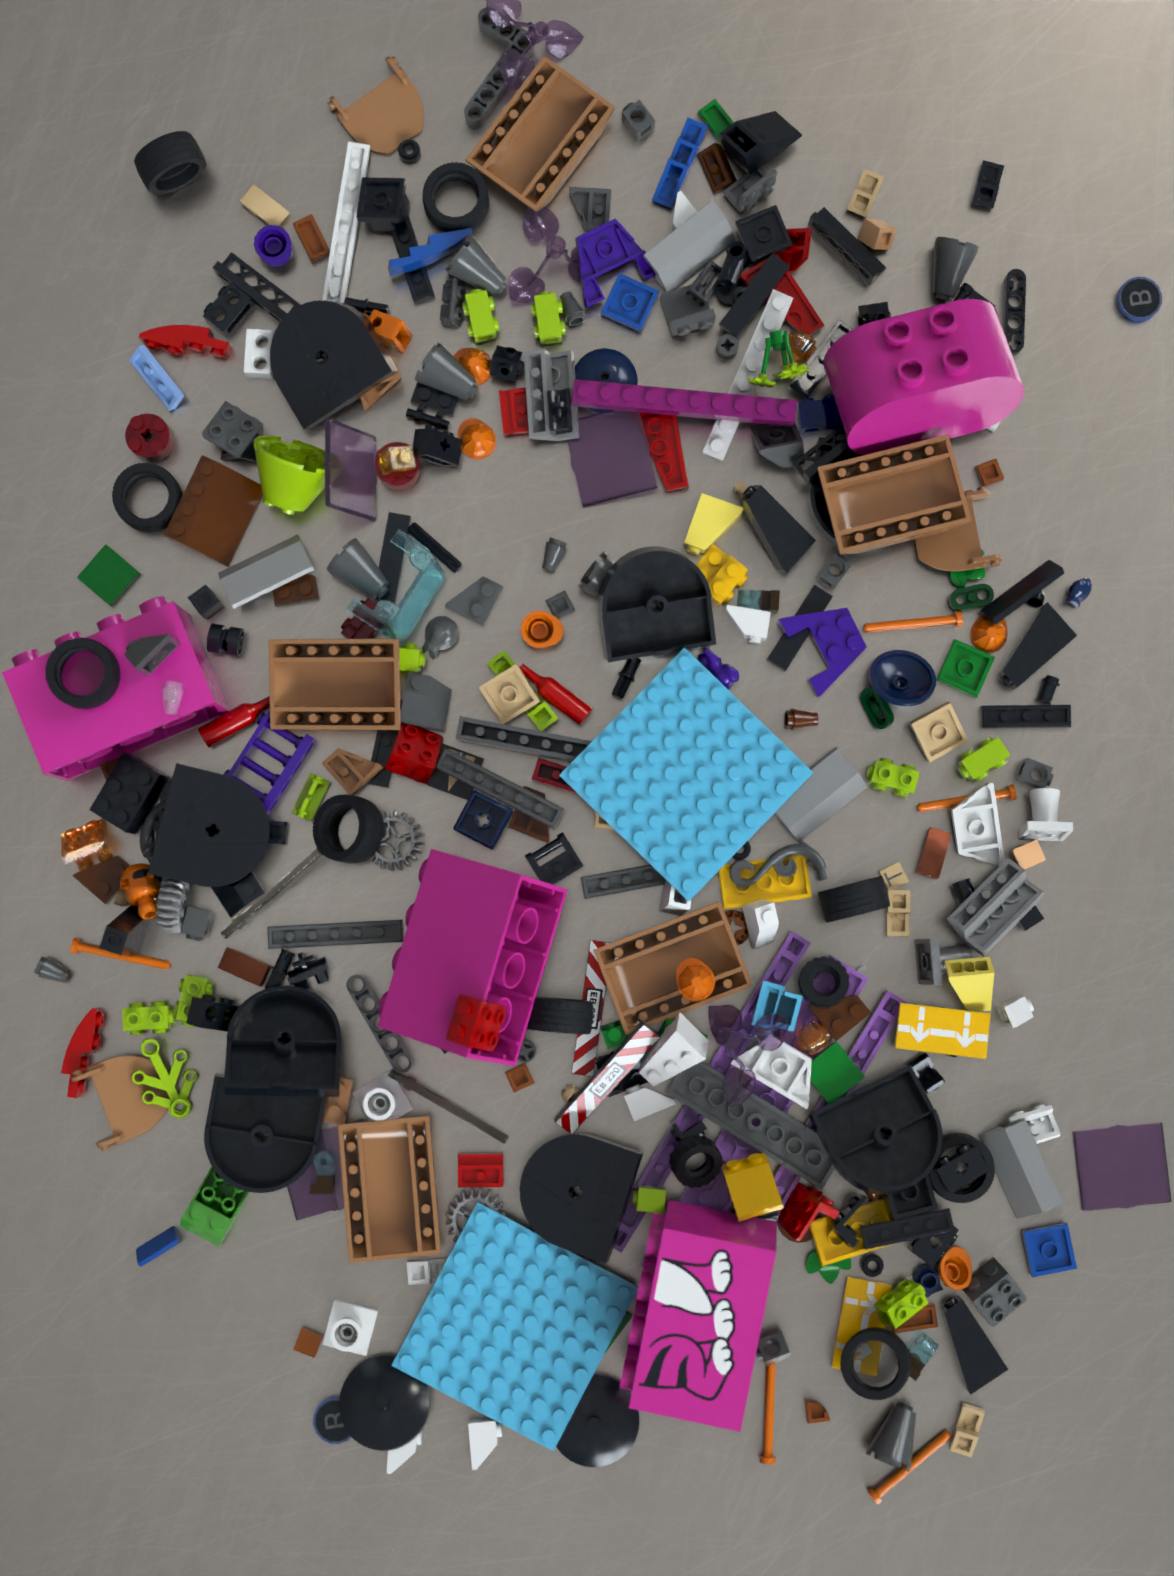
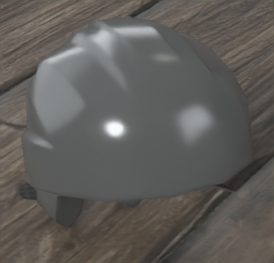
M437 616L430 620L425 629L423 653L429 650L430 657L435 659L439 655V650H445L453 646L458 639V626L456 622L447 616Z

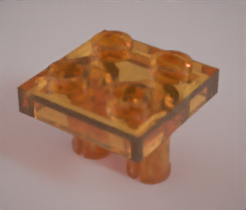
M103 818L92 820L82 827L72 828L61 834V857L64 863L67 864L75 861L80 871L84 870L83 865L86 869L92 865L91 860L88 858L90 854L96 852L100 862H105L104 857H106L107 861L113 857L112 852L108 848L107 824Z

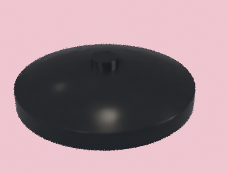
M376 1356L360 1363L350 1372L340 1392L339 1413L343 1426L356 1442L373 1450L390 1451L407 1445L423 1430L430 1413L431 1396L428 1385L391 1366L395 1356Z
M602 1373L593 1374L556 1445L557 1449L567 1459L585 1467L610 1465L621 1459L631 1449L636 1440L639 1430V1411L629 1408L632 1393L628 1390L619 1389L621 1382L616 1378Z

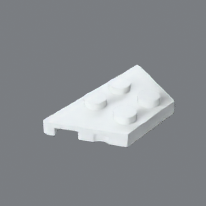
M988 782L951 809L957 853L1000 866L1005 861L994 783Z
M771 1035L733 1059L731 1064L802 1107L806 1109L809 1107L812 1058Z

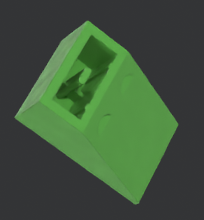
M211 1167L181 1217L180 1227L220 1247L249 1192L230 1185Z

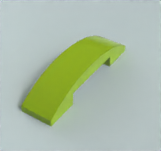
M504 650L486 663L495 676L515 665ZM534 689L540 702L524 712L534 725L543 732L559 718Z

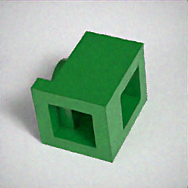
M620 1020L601 1026L607 1049L621 1045L628 1038Z

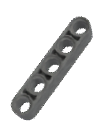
M363 975L351 976L346 982L347 990L391 1066L398 1073L408 1072L414 1065V1059L401 1036L385 1029L379 1030L375 1027L376 1018L381 1016L378 1009L380 1000L371 984ZM355 978H359L363 982V988L360 991H356L352 987V982ZM366 998L373 999L375 1006L372 1010L364 1008L363 1002ZM388 1037H394L397 1040V1047L395 1049H390L386 1046ZM401 1056L406 1057L409 1061V1065L405 1069L400 1068L397 1064V1060Z

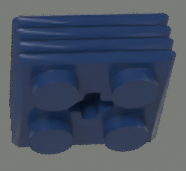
M473 790L453 829L492 850L513 811ZM484 814H487L489 823L480 826V821L477 819L478 816L483 817Z

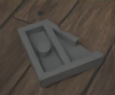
M569 187V194L586 232L609 222L611 189Z
M483 576L447 602L445 608L484 626L503 586Z

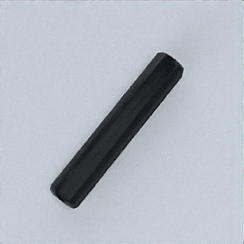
M413 522L408 527V533L450 570L456 573L461 568L462 563L416 522Z

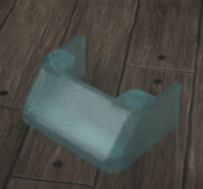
M398 529L390 542L410 554V562L415 568L420 570L419 574L398 606L391 601L383 600L372 610L353 598L346 607V610L388 638L399 639V642H402L408 638L445 580V572L427 547Z

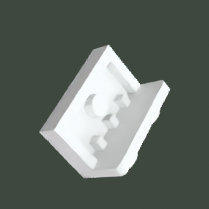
M1038 1105L1032 1111L1026 1113L1018 1111L1008 1118L1007 1126L1025 1119L1036 1144L1060 1137L1061 1135L1053 1116L1052 1105Z

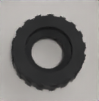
M826 956L816 957L812 961H808L801 970L798 982L800 993L804 997L803 999L806 1002L808 1001L810 1005L821 1009L838 1005L845 998L850 983L849 974H847L845 966L843 967L840 961ZM825 971L832 974L835 979V987L832 991L820 993L814 988L813 978L817 973Z
M703 1135L686 1137L685 1140H681L673 1148L674 1150L670 1154L669 1164L672 1172L683 1186H689V1188H699L709 1184L720 1173V1168L723 1164L720 1151L711 1139H707ZM697 1153L705 1154L706 1161L699 1168L694 1170L686 1168V1162L690 1157Z

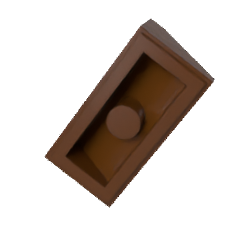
M713 143L697 153L713 193L723 191L737 181L721 144Z

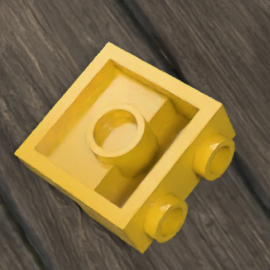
M714 544L696 564L709 584L712 595L711 600L719 607L723 602L728 604L735 595L732 592L737 585L741 587L748 579L746 573L749 569L732 556L729 557Z

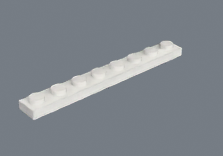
M348 142L322 301L345 303L359 223L356 215L362 177H366L371 149L370 145Z
M773 289L728 394L752 395L756 385H751L747 379H754V377H758L759 373H761L766 347L765 338H770V332L780 330L793 297ZM716 420L702 453L723 462L740 422Z

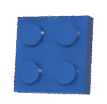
M619 273L602 308L601 315L641 333L659 291Z
M1068 1223L1022 1231L1031 1277L1077 1269Z

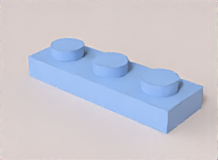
M146 346L137 347L129 361L169 411L176 409L185 395Z

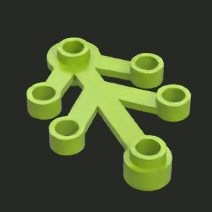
M153 1038L144 1039L140 1046L143 1055L150 1057L160 1079L145 1075L142 1070H135L131 1076L132 1081L138 1085L145 1084L165 1090L170 1099L156 1096L152 1090H145L141 1095L142 1101L145 1104H156L168 1108L169 1113L175 1118L187 1116L191 1109L190 1101L187 1098L192 1084L197 1079L196 1072L193 1069L185 1070L183 1073L185 1081L179 1095L175 1089L181 1067L187 1060V1053L183 1049H177L173 1053L174 1062L168 1074L158 1054L160 1048L158 1042ZM153 1043L154 1048L148 1051L145 1049L146 1044ZM178 1053H184L182 1060L176 1059ZM189 1072L194 1073V1078L191 1080L186 1079V1075ZM138 1073H141L143 1075V1078L140 1081H136L134 1079L135 1075ZM148 1093L153 1095L150 1101L144 1099V1096ZM177 1103L183 1104V1108L181 1110L175 1109V1105Z

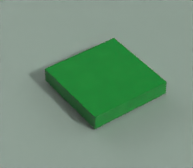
M105 544L77 578L112 607L141 573Z
M954 639L936 680L977 698L995 657Z
M837 1041L812 1060L810 1082L828 1104L838 1100L865 1078Z

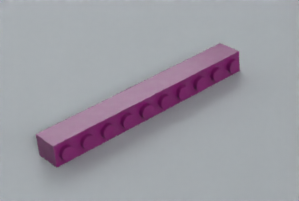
M574 379L572 406L793 427L796 420L797 400Z

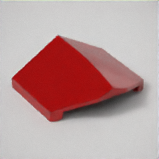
M811 228L787 229L793 247L779 252L778 255L782 261L790 266L789 272L796 271L808 259Z

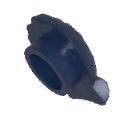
M1090 578L1077 580L1071 585L1069 589L1070 596L1066 599V602H1069L1074 608H1078L1080 602L1089 596L1092 590Z
M930 1265L921 1266L916 1271L914 1281L923 1286L926 1298L943 1290L936 1267Z

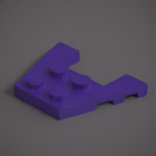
M616 219L575 238L585 308L605 299L595 277L630 260L634 261L642 280L656 274L643 258L647 252L637 245L634 241L635 239Z
M848 608L778 619L786 637H790L808 628L827 666V669L808 678L816 697L821 696L867 648Z

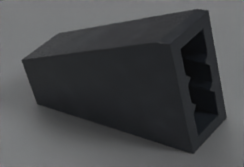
M751 485L743 492L742 495L744 497L740 500V503L776 569L781 573H788L816 540L762 485Z
M1048 602L1039 608L998 673L1001 676L1000 681L1008 689L1014 690L1018 688L1077 636Z
M130 905L106 926L99 948L118 955L139 954L150 919H142L138 915V907Z
M952 1296L944 1301V1306L940 1309L964 1387L971 1395L1009 1369L964 1300L960 1296L956 1298Z

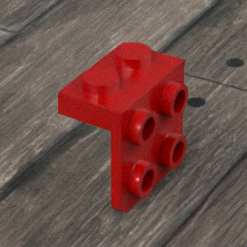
M402 723L385 769L427 785L435 768L443 737L421 727Z
M459 994L446 1040L469 1048L493 1051L498 1043V1034L501 1024L505 1019L506 1007Z
M798 1182L790 1193L784 1208L778 1214V1221L776 1222L795 1240L800 1241L818 1212L836 1219L840 1211L833 1206L835 1203L833 1200L822 1195L823 1192L813 1185L809 1188Z

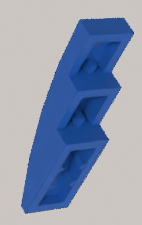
M687 117L681 135L677 139L671 157L668 159L652 198L653 201L671 209L673 208L677 193L682 189L708 128L707 125Z
M468 228L428 235L426 245L409 247L407 257L389 260V275L394 276L410 272L448 256L469 242L468 239L472 235V229Z

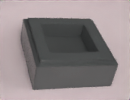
M565 590L545 600L552 615L557 619L575 611Z

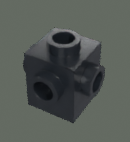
M888 302L858 306L859 326L891 317Z
M497 345L492 355L489 375L499 377L504 381L515 382L517 375L523 372L524 361H521L523 352L517 351L512 347Z

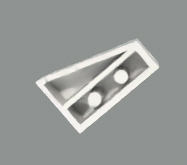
M679 1012L673 1023L665 1028L659 1040L642 1057L639 1073L654 1087L704 1061L709 1040Z

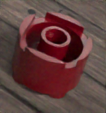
M146 413L134 416L126 428L125 440L127 446L144 462L158 463L173 451L175 444L174 434L166 422L157 415ZM150 435H153L154 437L150 438L148 442L147 438H149Z
M389 443L378 450L376 454L375 470L378 478L384 486L394 491H406L412 488L421 474L419 459L411 456L412 447L407 443ZM400 463V470H396L395 464Z

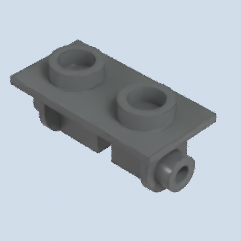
M453 278V281L446 280L445 284H443L442 301L449 302V304L441 305L440 320L444 326H449L450 322L457 327L461 326L463 318L462 303L466 291L465 285L456 278Z

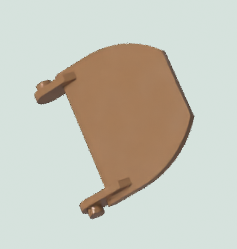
M395 56L385 58L394 75L345 110H343L334 96H331L329 98L330 101L327 103L332 111L334 109L337 110L336 116L355 141L360 144L370 145L371 151L390 155L397 150L402 141L412 139L421 133L424 122L423 105L419 93L403 69L396 66L399 62Z
M978 487L977 491H964L971 522L945 532L915 539L918 559L932 568L949 572L984 568L990 564L992 567L1000 565L1002 561L1000 554L982 557L972 501L989 497V490H986L985 487Z
M122 1055L90 1065L83 1072L81 1069L72 1072V1082L92 1076L113 1132L112 1136L96 1142L97 1148H101V1151L109 1149V1144L117 1145L142 1135L156 1125L165 1114L167 1108L156 1104H145L142 1101L141 1095L145 1090H152L156 1096L169 1099L167 1091L145 1084L138 1085L132 1081L131 1076L135 1070H142L145 1075L160 1079L150 1059L134 1055ZM138 1073L135 1075L134 1079L136 1081L142 1080L143 1075L141 1073ZM151 1093L144 1096L146 1101H150L153 1098Z

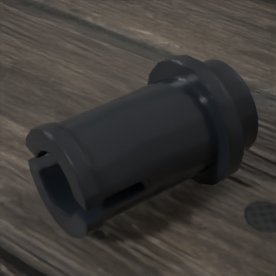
M1050 675L1043 678L1044 684L1037 700L1051 705L1055 690L1060 686L1058 683L1060 679Z

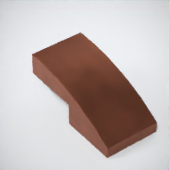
M929 827L916 873L935 879L939 878L951 833Z
M226 947L217 968L262 987L271 966Z

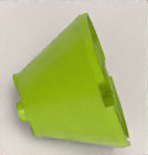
M258 436L255 438L253 445L263 495L262 503L268 506L280 507L283 513L293 515L295 511L304 512L341 470L342 463H337L338 458L321 448L294 439L293 443L283 442L280 436Z

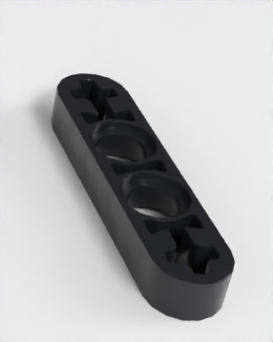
M1020 269L1009 271L1004 280L1003 330L1008 344L1012 340V334H1016L1014 342L1018 346L1014 350L1009 345L1013 356L1019 354L1024 347L1026 275ZM1015 275L1016 278L1020 281L1016 285V290L1012 291L1014 288V281L1010 279H1012V277ZM1010 297H1018L1020 305L1018 307L1011 306L1009 303ZM1010 318L1018 319L1019 327L1011 328L1008 325V320Z

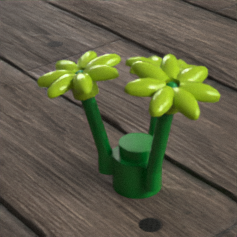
M786 330L772 331L769 333L770 338H765L766 347L762 370L758 377L747 379L751 385L769 388L776 385V382L767 379L766 374L770 347H773V351H781L783 366H781L782 372L772 374L773 377H782L783 379L790 377V379L796 377V374L802 376L804 372L810 369L809 366L805 367V364L798 366V363L795 362L789 343V335H787ZM786 351H787L788 358H789V361H790V364H789V365H788V361H787Z

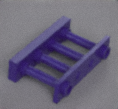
M268 710L266 714L262 713L257 721L259 726L231 770L227 769L223 775L233 777L250 787L262 801L267 815H270L317 740L308 734L304 737H298L287 729H270V711ZM267 728L295 745L296 751L292 756H286L260 739ZM255 747L283 764L282 766L285 768L280 775L271 773L248 758ZM243 766L271 782L270 785L273 787L268 794L261 793L236 777Z

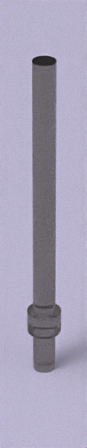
M316 848L242 914L236 915L232 919V923L221 931V935L227 939L237 929H242L247 925L248 920L323 855L321 849Z
M393 1068L389 1072L388 1077L402 1084L404 1089L418 1093L503 1144L507 1141L508 1135L416 1082L415 1078L398 1073Z

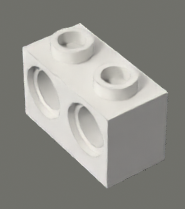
M247 329L244 358V374L247 378L273 380L274 376L270 363L273 330ZM261 340H268L267 346L263 348L258 347V343ZM261 361L267 362L265 368H263V369H257V368H256V366H257V364H258L259 362H261Z

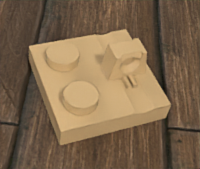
M517 663L479 686L480 691L501 724L507 723L540 702L539 697Z
M948 701L909 722L928 762H932L968 742L958 717Z

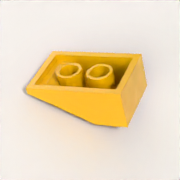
M765 1152L761 1154L754 1153L740 1160H730L722 1165L721 1168L739 1221L784 1208Z

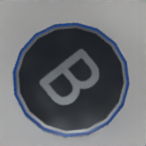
M1146 277L1129 279L1121 286L1117 294L1119 311L1132 321L1142 322L1150 319L1158 312L1162 304V293L1159 286L1153 280Z
M339 1396L325 1399L317 1407L313 1417V1426L317 1435L322 1440L331 1444H340L348 1441L351 1436L341 1421Z

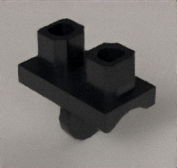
M570 389L548 390L550 431L573 429Z
M301 952L298 954L299 960L292 963L294 969L288 971L289 978H287L290 985L293 984L295 987L304 989L310 988L307 978L315 976L317 983L322 984L329 980L328 962L325 957L315 960L314 956L311 955L305 958V955Z

